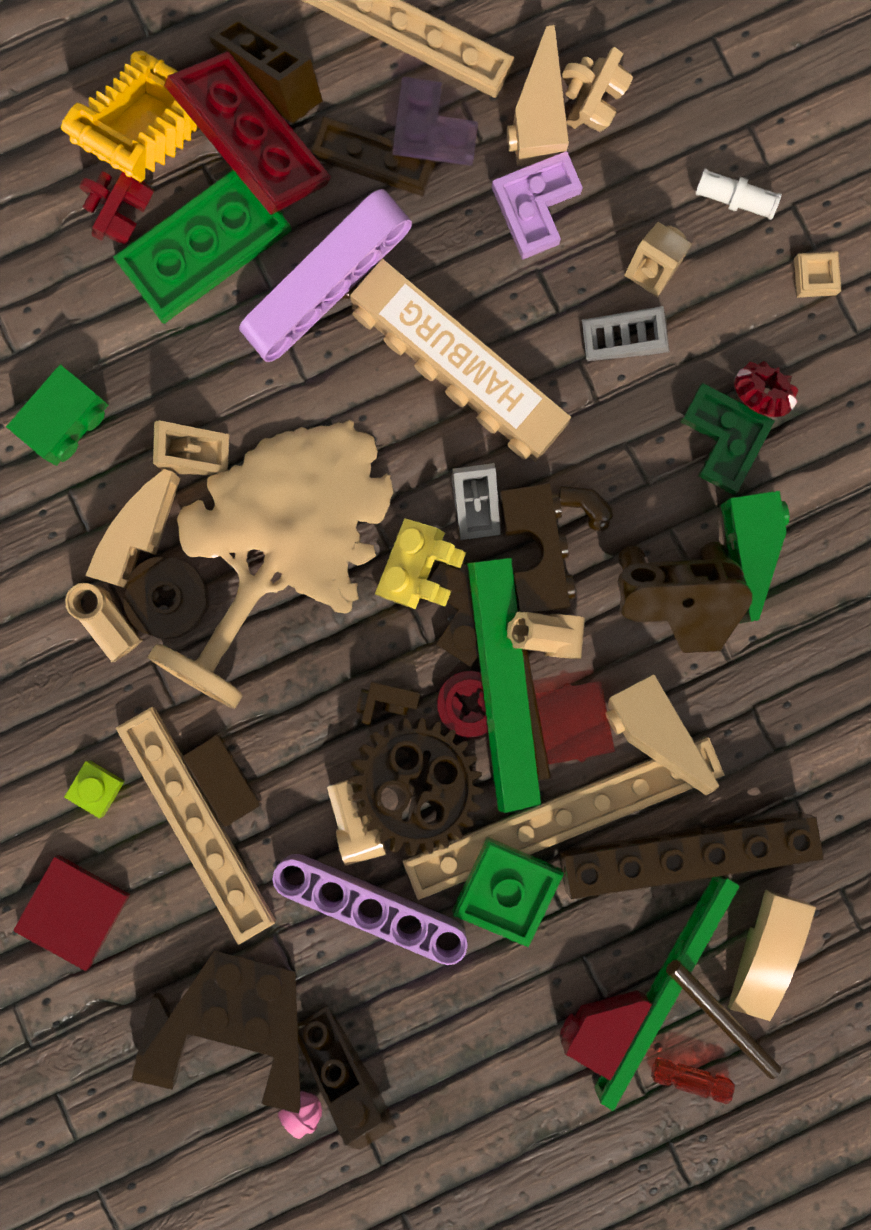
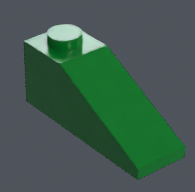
M780 491L734 497L721 504L729 559L737 562L742 568L744 578L751 589L753 597L752 603L741 619L740 624L760 619L786 536V525L789 524L790 516L787 503L781 500Z

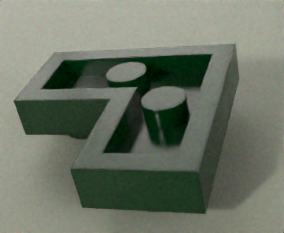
M702 383L698 387L681 420V423L716 440L698 477L733 495L738 493L775 421Z

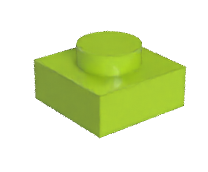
M90 760L85 761L64 798L94 816L102 818L125 781Z

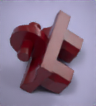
M101 171L96 182L83 178L79 187L88 197L82 207L88 212L94 213L99 202L104 204L92 227L91 235L100 241L106 236L111 240L126 245L137 223L118 213L123 201L144 212L153 196L154 190L144 181L139 182L132 177H127L124 172L119 176L111 192L107 189L112 180L108 173Z

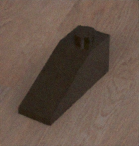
M240 14L208 35L215 48L221 54L228 51L279 114L291 123L304 117L311 109L323 102L311 59Z

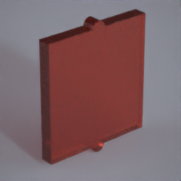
M601 681L571 686V684L566 683L561 689L536 693L548 764L575 759L579 762H584L586 757L615 752L610 724L605 714L607 709Z

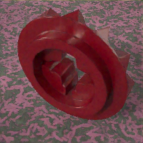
M750 361L743 369L739 370L735 377L734 385L739 398L746 406L761 415L768 417L785 416L798 402L795 397L799 389L790 384L792 377L783 375L780 372L779 366L771 368L766 361H762L759 364ZM765 384L771 387L767 394L764 393L766 389L764 387Z
M464 671L455 674L443 684L438 695L437 708L442 722L449 730L454 729L456 731L455 734L460 736L477 737L488 732L486 713L483 716L479 712L470 711L467 715H464L462 720L459 719L463 705L454 696L457 692L460 695L463 694L469 697L480 688L481 691L478 694L477 703L486 712L480 672Z

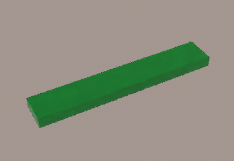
M511 558L468 563L498 811L504 813L541 805L522 649L513 648L512 641L507 637L508 622L512 621L516 612H518Z
M725 876L712 877L647 992L646 997L652 1006L611 1081L600 1076L594 1087L600 1104L612 1111L615 1110L682 990L666 972L668 964L673 960H679L690 972L693 971L740 887Z

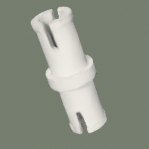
M704 169L695 194L729 204L728 209L736 211L737 208H741L768 217L771 220L782 196L781 193H774L747 184L748 179L740 177L738 181L710 172L708 169Z

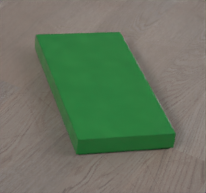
M232 170L117 253L113 258L164 325L286 236L292 229L280 211L270 215L236 172Z

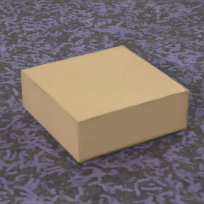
M838 251L798 253L796 255L794 266L797 297L836 296L841 292Z

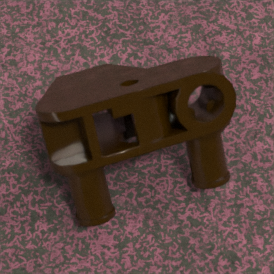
M710 542L704 545L700 550L702 554L700 555V560L646 563L645 554L641 548L637 546L624 548L619 553L620 559H618L622 567V572L617 581L621 595V614L635 622L668 621L683 653L721 651L753 600L751 589L746 583L742 568L737 562L728 559L723 544Z

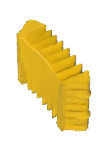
M136 51L131 55V66L125 64L124 72L120 71V80L113 78V88L106 85L105 95L97 91L96 100L89 97V107L81 103L74 104L62 121L61 130L70 136L69 139L72 144L81 146L86 152L96 155L99 160L106 161L114 169L124 172L127 177H132L142 182L145 179V168L155 172V162L165 165V154L175 158L176 147L183 149L184 139L191 141V131L196 132L197 125L164 86L167 76L178 71L165 64L164 60H158L145 51Z

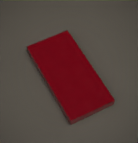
M228 51L167 76L164 84L165 88L270 215L327 186L331 179L330 174Z

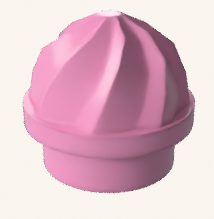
M300 1091L301 1107L299 1114L282 1109L278 1112V1117L284 1128L298 1139H301L306 1133L312 1134L317 1129V1124L322 1116L319 1098L312 1093Z

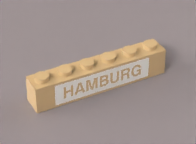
M381 259L350 295L354 309L352 314L363 326L368 329L374 326L385 335L383 338L384 342L399 355L405 352L416 361L414 366L420 374L430 381H433L435 378L447 387L445 393L452 401L460 407H464L466 404L479 414L476 417L478 422L491 433L495 434L498 430L510 441L507 445L522 459L526 460L530 457L537 462L567 427L571 419L570 415L384 259Z

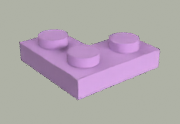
M567 151L492 181V190L522 260L560 244L561 238L547 207L581 194L583 187Z

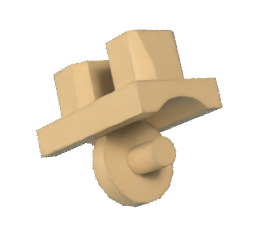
M611 48L607 57L597 59L595 64L591 58L583 57L580 64L569 63L566 65L562 73L563 80L569 85L566 96L570 99L577 98L566 123L574 129L584 123L601 132L611 124L616 114V109L601 98L604 92H607L615 99L620 98L627 91L633 79V76L619 64L624 53L617 48Z

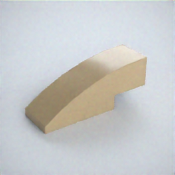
M163 469L125 504L99 543L86 576L127 588L128 584L126 582L131 572L135 569L140 551L153 555L157 553L181 478L172 471Z
M765 890L755 928H749L728 1005L729 1009L771 1021L799 962L815 913V906L803 900Z

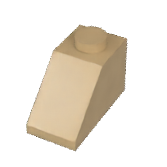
M657 222L639 244L624 276L658 297L686 256L692 243L686 240L685 235L679 229L673 226H664Z

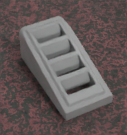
M663 306L582 320L587 361L669 352L666 316ZM646 323H653L655 340L647 341ZM629 325H637L639 343L631 344ZM620 326L621 346H615L613 327ZM598 328H604L606 348L598 349L596 332Z

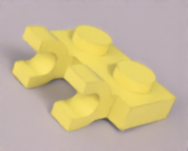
M404 518L375 594L416 609L420 598L445 607L451 591L439 587V584L429 581L427 578L434 560L461 568L466 552L454 548L455 545L442 541L445 532L440 529Z

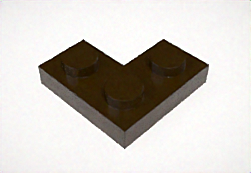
M441 562L429 581L435 582L440 585L439 587L451 591L447 604L457 609L458 612L436 645L471 667L479 655L468 566L462 563L461 568Z

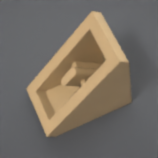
M160 420L154 422L153 464L159 469H166L175 474L215 475L228 471L229 434Z

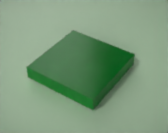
M487 837L452 909L453 916L529 947L562 880L564 872L557 866Z

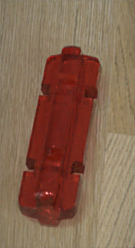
M661 1057L655 1059L651 1070V1077L656 1083L670 1086L672 1083L675 1089L708 1098L710 1095L714 1101L729 1104L732 1101L735 1084L729 1078L719 1075L713 1078L710 1072L680 1063L675 1066L673 1061Z

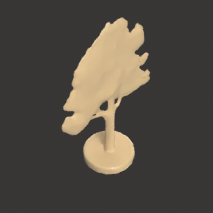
M351 420L330 426H317L308 430L300 427L295 431L276 434L271 439L264 438L255 449L245 454L242 466L234 465L229 471L209 476L207 488L214 499L215 506L213 510H207L204 502L197 500L180 510L177 518L180 543L183 551L192 558L198 556L206 558L221 556L239 575L237 595L196 661L161 644L154 646L148 655V659L198 691L235 709L242 698V693L227 681L214 674V670L252 608L263 595L268 592L277 593L289 585L294 587L296 592L331 606L335 612L348 613L352 611V602L358 600V583H350L348 562L359 566L376 556L373 545L360 543V534L356 529L357 523L360 521L378 524L383 521L393 495L391 475L386 473L381 478H370L371 463L377 458L378 454L374 437L370 434L356 431L353 428L354 422ZM253 549L263 551L265 555L264 563L255 576L250 574L246 561L248 551ZM229 553H235V558H233ZM276 572L282 573L279 580L274 583L271 581Z

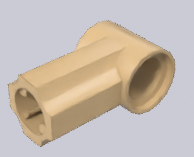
M79 583L68 591L65 603L69 614L82 623L111 662H116L127 655L143 641L112 602L110 593L104 587L89 583ZM92 591L98 598V604L93 612L87 614L81 607V599L85 593Z
M516 612L514 619L508 622L507 637L512 641L513 648L544 652V656L581 659L585 618L561 614H548L547 616L531 612Z
M347 780L327 786L332 810L338 825V829H336L337 841L345 866L386 855L384 842L378 845L375 843L379 831L375 828L364 833L362 829L368 822L367 817L354 818L353 816L362 806L360 802L348 801V797L357 793L358 787L347 783Z

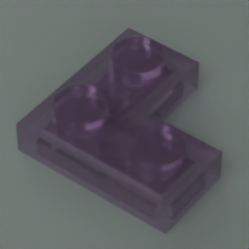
M402 77L393 155L473 166L478 121L438 116L442 82Z

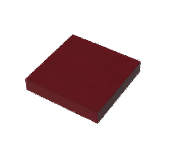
M57 855L53 858L13 931L78 968L87 971L90 969L131 894Z

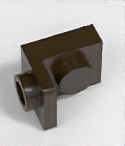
M371 682L369 690L361 689L356 712L363 714L362 723L370 725L372 724L376 703L381 701L384 702V711L407 716L408 708L417 710L420 693Z

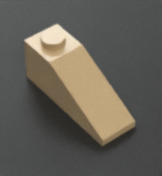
M555 25L546 26L517 103L513 125L507 126L509 152H516L517 166L533 165L563 153L568 149L569 141Z
M655 675L610 697L608 702L610 710L605 714L617 735L623 732L629 743L703 794L708 795L719 787Z

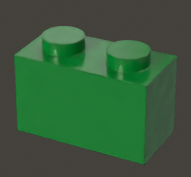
M60 364L9 422L6 428L43 459L57 466L60 461L68 460L78 448L77 442L87 430L95 429L102 422L105 416L104 410L109 405Z

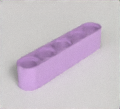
M380 189L371 193L244 318L239 326V330L265 362L276 360L295 344L407 235L411 229L412 221L386 190Z
M292 854L284 858L274 871L273 885L282 896L445 965L456 964L463 959L467 952L468 945L465 929L455 919L304 855ZM291 865L299 867L304 873V883L301 885L289 884L284 878L285 867ZM328 882L337 883L343 889V898L335 902L327 900L322 894V885ZM365 899H375L381 904L383 911L379 916L370 918L362 914L359 905ZM404 916H415L421 922V928L413 934L404 933L398 927L399 920ZM452 932L459 937L460 942L454 949L444 950L436 943L437 938L441 934Z

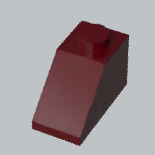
M635 990L582 1005L576 1016L570 1014L562 1026L560 1037L563 1038L561 1044L565 1055L611 1081L652 1004L644 993Z

